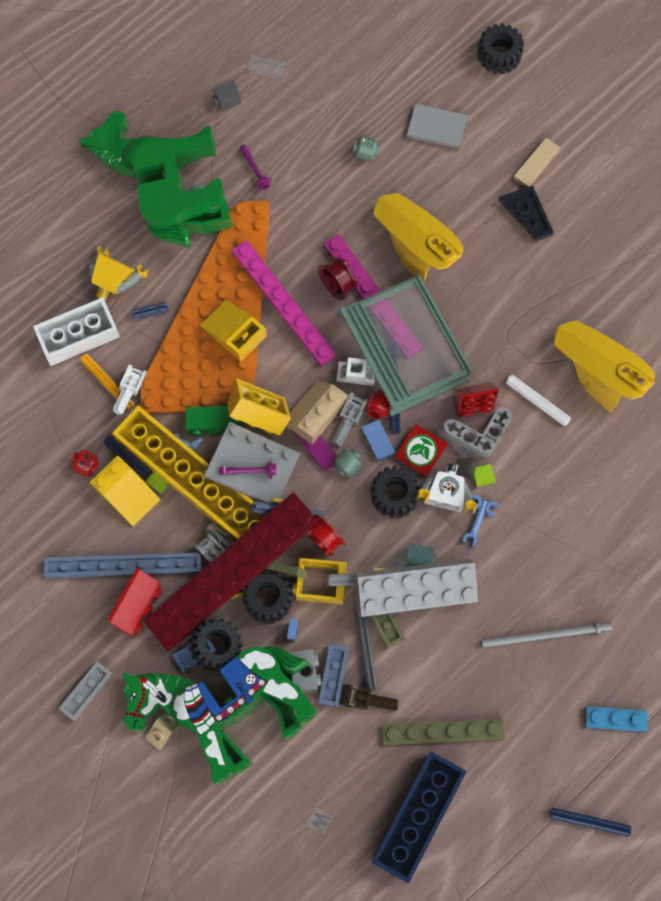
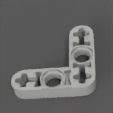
M499 408L493 415L483 435L454 419L447 420L442 431L452 441L482 457H488L494 451L512 415L508 409ZM503 414L505 415V419H503L500 425L497 422L499 421L500 416ZM451 426H454V430L450 432L449 428ZM494 428L498 430L499 435H490L489 429ZM462 430L460 437H458V433ZM470 434L473 437V441L466 442L463 436ZM477 439L480 440L477 446H475ZM485 444L488 445L486 451L482 449Z

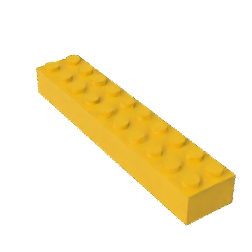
M137 406L112 433L116 441L211 521L215 522L223 531L229 533L235 541L266 516V514L252 512L251 505L253 500L248 496L204 477L209 464L140 406Z

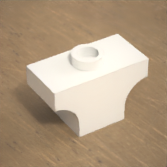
M348 357V361L339 362L337 382L374 386L375 376L366 359Z

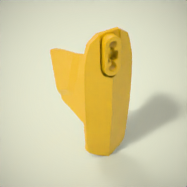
M399 193L387 194L378 199L374 208V217L389 231L400 262L414 277L419 274L423 282H425L429 267L437 270L446 269L462 256L463 246L456 235L420 206Z
M577 320L564 323L558 327L554 346L573 361L579 381L585 391L609 412H612L622 396L629 399L642 397L654 384L655 373L651 367L635 353L608 336Z

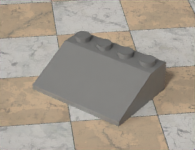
M230 422L204 477L257 501L278 504L272 501V498H281L300 453ZM269 460H272V463H276L277 475H273V479H270L265 472L236 473L235 475L219 474V467H265Z

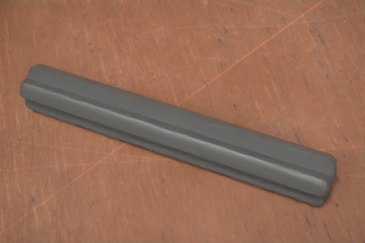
M356 613L366 685L368 689L376 690L378 685L367 616L361 617Z

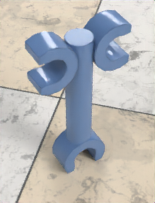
M473 495L472 497L478 502L476 506L478 511L469 533L465 534L462 543L465 544L466 539H473L472 547H475L477 544L476 535L484 514L486 513L487 516L494 517L495 513L491 512L489 508H498L499 505L494 501L487 502L482 500L479 495Z

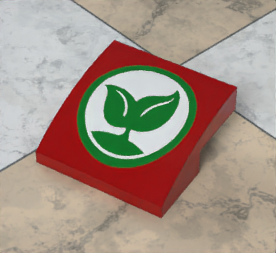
M416 424L396 453L395 458L428 477L449 444Z

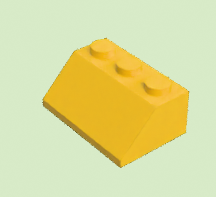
M235 378L227 405L229 416L236 421L246 422L251 427H258L269 434L274 433L280 436L291 419L286 399Z

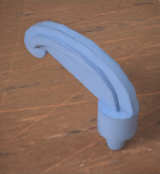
M179 433L175 434L179 440L192 450L199 447V443L202 441V438H199L189 443L180 439Z

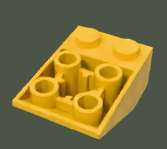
M227 300L200 325L240 362L267 336L266 328Z

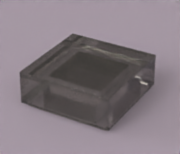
M457 458L456 475L466 479H474L477 460L474 458Z

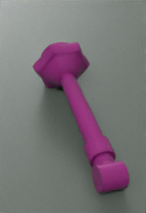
M241 145L239 150L244 153L245 159L248 160L258 178L255 188L260 190L268 189L272 179L266 176L262 177L252 158L249 147Z
M269 460L265 467H219L220 475L265 472L270 479H273V475H277L276 463H272V460Z

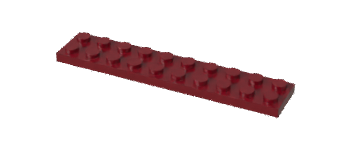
M292 492L143 622L166 651H171L200 624L319 523L318 519L301 499Z

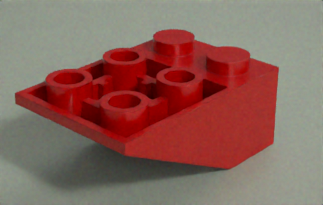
M491 382L453 389L452 397L457 416L470 417L473 413L481 412V414L491 412L495 407L499 389Z

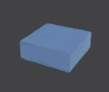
M290 618L287 634L288 642L296 641L297 619Z

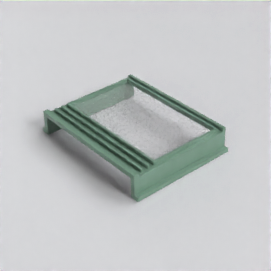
M419 274L352 305L340 308L336 312L338 319L344 318L390 404L388 411L391 417L471 380L469 375L472 369Z

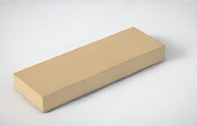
M545 138L514 175L513 179L524 187L531 186L557 155L561 147Z

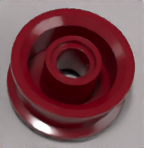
M332 257L327 265H320L318 267L322 283L336 299L344 300L347 293L357 290L359 281L350 271L345 259Z

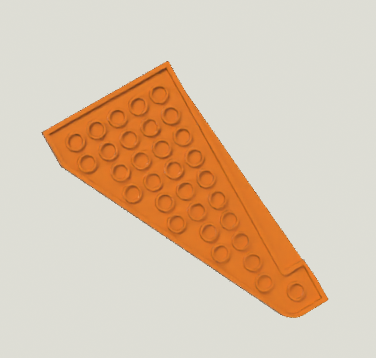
M269 200L243 201L232 208L230 217L233 228L220 231L141 385V408L149 415L186 413V407L227 406L235 378L255 385L258 345L240 362L200 325L225 300L250 314L260 323L263 293L234 257L232 249L247 240L264 263L266 262Z

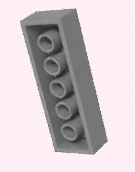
M470 559L353 573L357 613L361 617L478 602L475 562Z

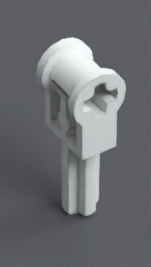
M128 365L119 386L121 393L113 408V412L117 415L124 413L132 395L137 397L147 371H140L133 368L132 365Z

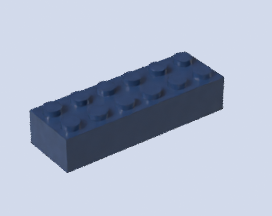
M430 751L372 864L409 884L467 771Z

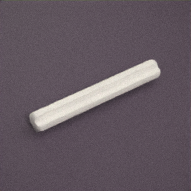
M510 375L506 380L507 385L560 424L566 426L570 422L571 417L516 376Z

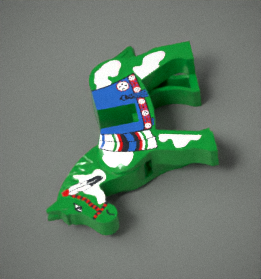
M277 647L248 648L220 669V672L237 695L235 699L232 697L223 703L224 707L220 706L203 682L195 684L190 680L171 674L147 673L134 677L127 673H122L123 678L127 682L123 690L128 700V707L124 717V723L127 728L134 732L143 731L147 725V718L152 716L158 708L163 707L180 726L198 735L203 754L210 764L211 780L216 786L234 774L238 776L253 765L224 730L247 717L262 701L267 702L276 710L281 723V734L286 741L303 730L302 726L316 717L318 713L301 688L290 681L283 673L285 672L289 675L297 674L307 667V660L296 657Z

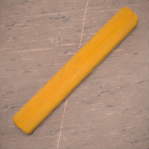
M85 353L80 358L81 363L117 400L121 393L119 386ZM131 399L126 407L127 411L134 407V402Z

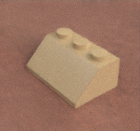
M316 381L290 412L291 419L286 427L310 444H313L343 409L348 395L333 384Z

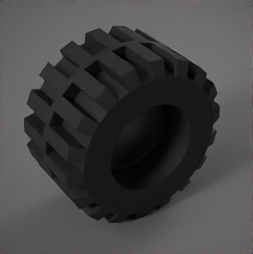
M494 24L493 28L490 26L486 28V31H483L480 37L478 47V59L483 67L486 66V70L489 72L493 70L495 74L497 72L505 74V71L509 73L512 71V68L515 69L520 64L524 48V39H522L521 33H518L516 28L512 29L511 25L504 26V24H500V26H497V24ZM502 45L508 48L509 51L497 52L492 47Z
M392 466V469L386 467L384 472L379 471L377 477L373 479V484L371 485L372 504L385 517L390 515V518L394 519V516H398V518H402L403 514L407 516L411 510L415 509L418 503L416 496L419 492V482H417L415 475L412 476L410 470L404 471L405 467H400V469H396L397 466ZM390 484H399L405 488L407 494L399 501H392L384 495V489Z
M265 570V573H260L243 589V602L250 616H253L257 621L261 620L262 623H267V621L275 623L277 619L279 621L282 620V617L286 616L289 613L288 610L292 607L293 594L288 580H285L282 574L278 575L276 571L270 573L269 570ZM266 587L275 588L280 594L278 602L270 607L261 606L256 600L258 592Z
M212 618L211 620L204 621L193 632L192 638L189 641V644H191L189 651L193 653L192 659H196L198 661L196 664L198 666L203 665L205 670L211 669V671H216L219 669L220 671V669L241 653L240 647L243 646V641H240L241 633L237 634L238 628L236 626L233 628L230 621L224 622V618L219 620ZM215 634L224 640L226 645L224 654L215 655L207 649L205 641L208 635Z

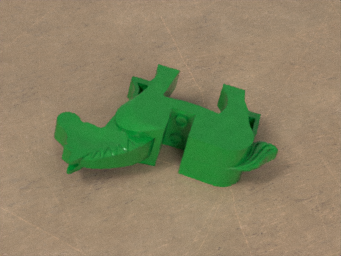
M114 111L109 114L101 127L90 130L88 137L78 140L82 148L91 150L92 154L102 164L114 172L137 179L140 184L137 185L140 212L149 232L155 238L189 248L191 246L189 233L208 234L233 228L221 179H214L201 189L185 191L183 179L179 169L200 158L216 156V145L211 126H206L197 134L187 137L161 138L146 135L125 139L124 133L128 130L129 123L123 112Z

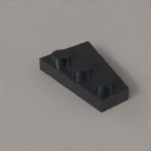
M533 185L499 197V202L535 241L553 235L554 231Z

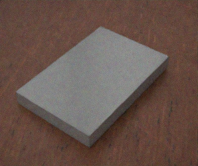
M415 103L407 138L459 149L468 115Z

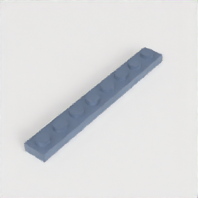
M201 553L44 558L45 578L132 576L136 568L147 575L197 574L201 572Z

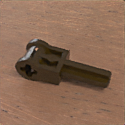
M342 684L343 695L342 700L339 701L341 706L368 710V706L397 711L398 699L371 694V689Z

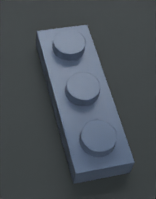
M329 644L318 704L333 707L339 706L349 647Z

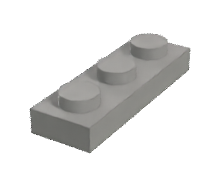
M97 661L58 709L75 722L112 677L113 673Z

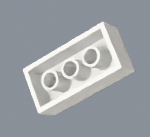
M103 297L33 326L50 366L120 338Z

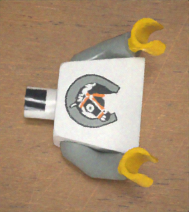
M446 464L445 472L438 471L436 475L428 477L421 484V488L416 496L417 500L419 497L424 498V504L460 512L464 507V513H467V509H470L475 514L477 506L476 502L473 501L468 484L464 483V477L456 475L457 465Z

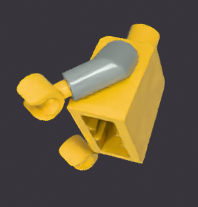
M101 246L97 247L98 254H95L89 263L91 283L99 286L96 297L99 299L103 297L105 301L109 292L114 294L123 293L135 285L141 278H146L148 275V269L145 272H141L143 265H138L137 272H134L135 269L109 257L108 248L102 252Z

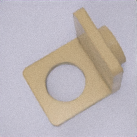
M165 712L155 721L146 736V740L161 750L171 734L180 725ZM165 718L173 720L175 725L168 724Z

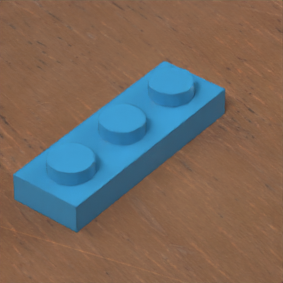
M586 707L585 728L647 732L648 711Z

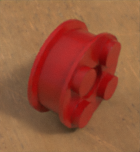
M315 513L314 515L319 523L306 535L329 558L334 556L333 552L341 544L345 545V542L320 515Z

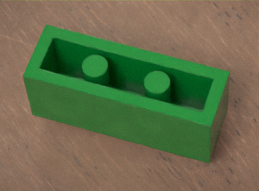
M227 406L186 407V431L192 437H200L202 434L220 436L224 434L230 422L244 428L243 421H236L229 416Z

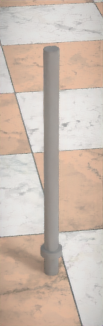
M596 622L594 625L485 639L481 640L482 648L589 633L601 634L604 631H611L612 624Z

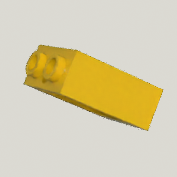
M300 558L299 564H295V567L303 570L305 568L338 570V574H346L347 562ZM298 578L297 583H293V595H296L297 601L341 605L344 603L345 585L337 586L336 597L302 594L304 580L302 578Z

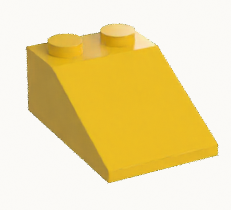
M118 455L90 481L92 487L133 527L161 500Z

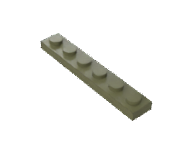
M503 719L382 725L383 746L505 739Z

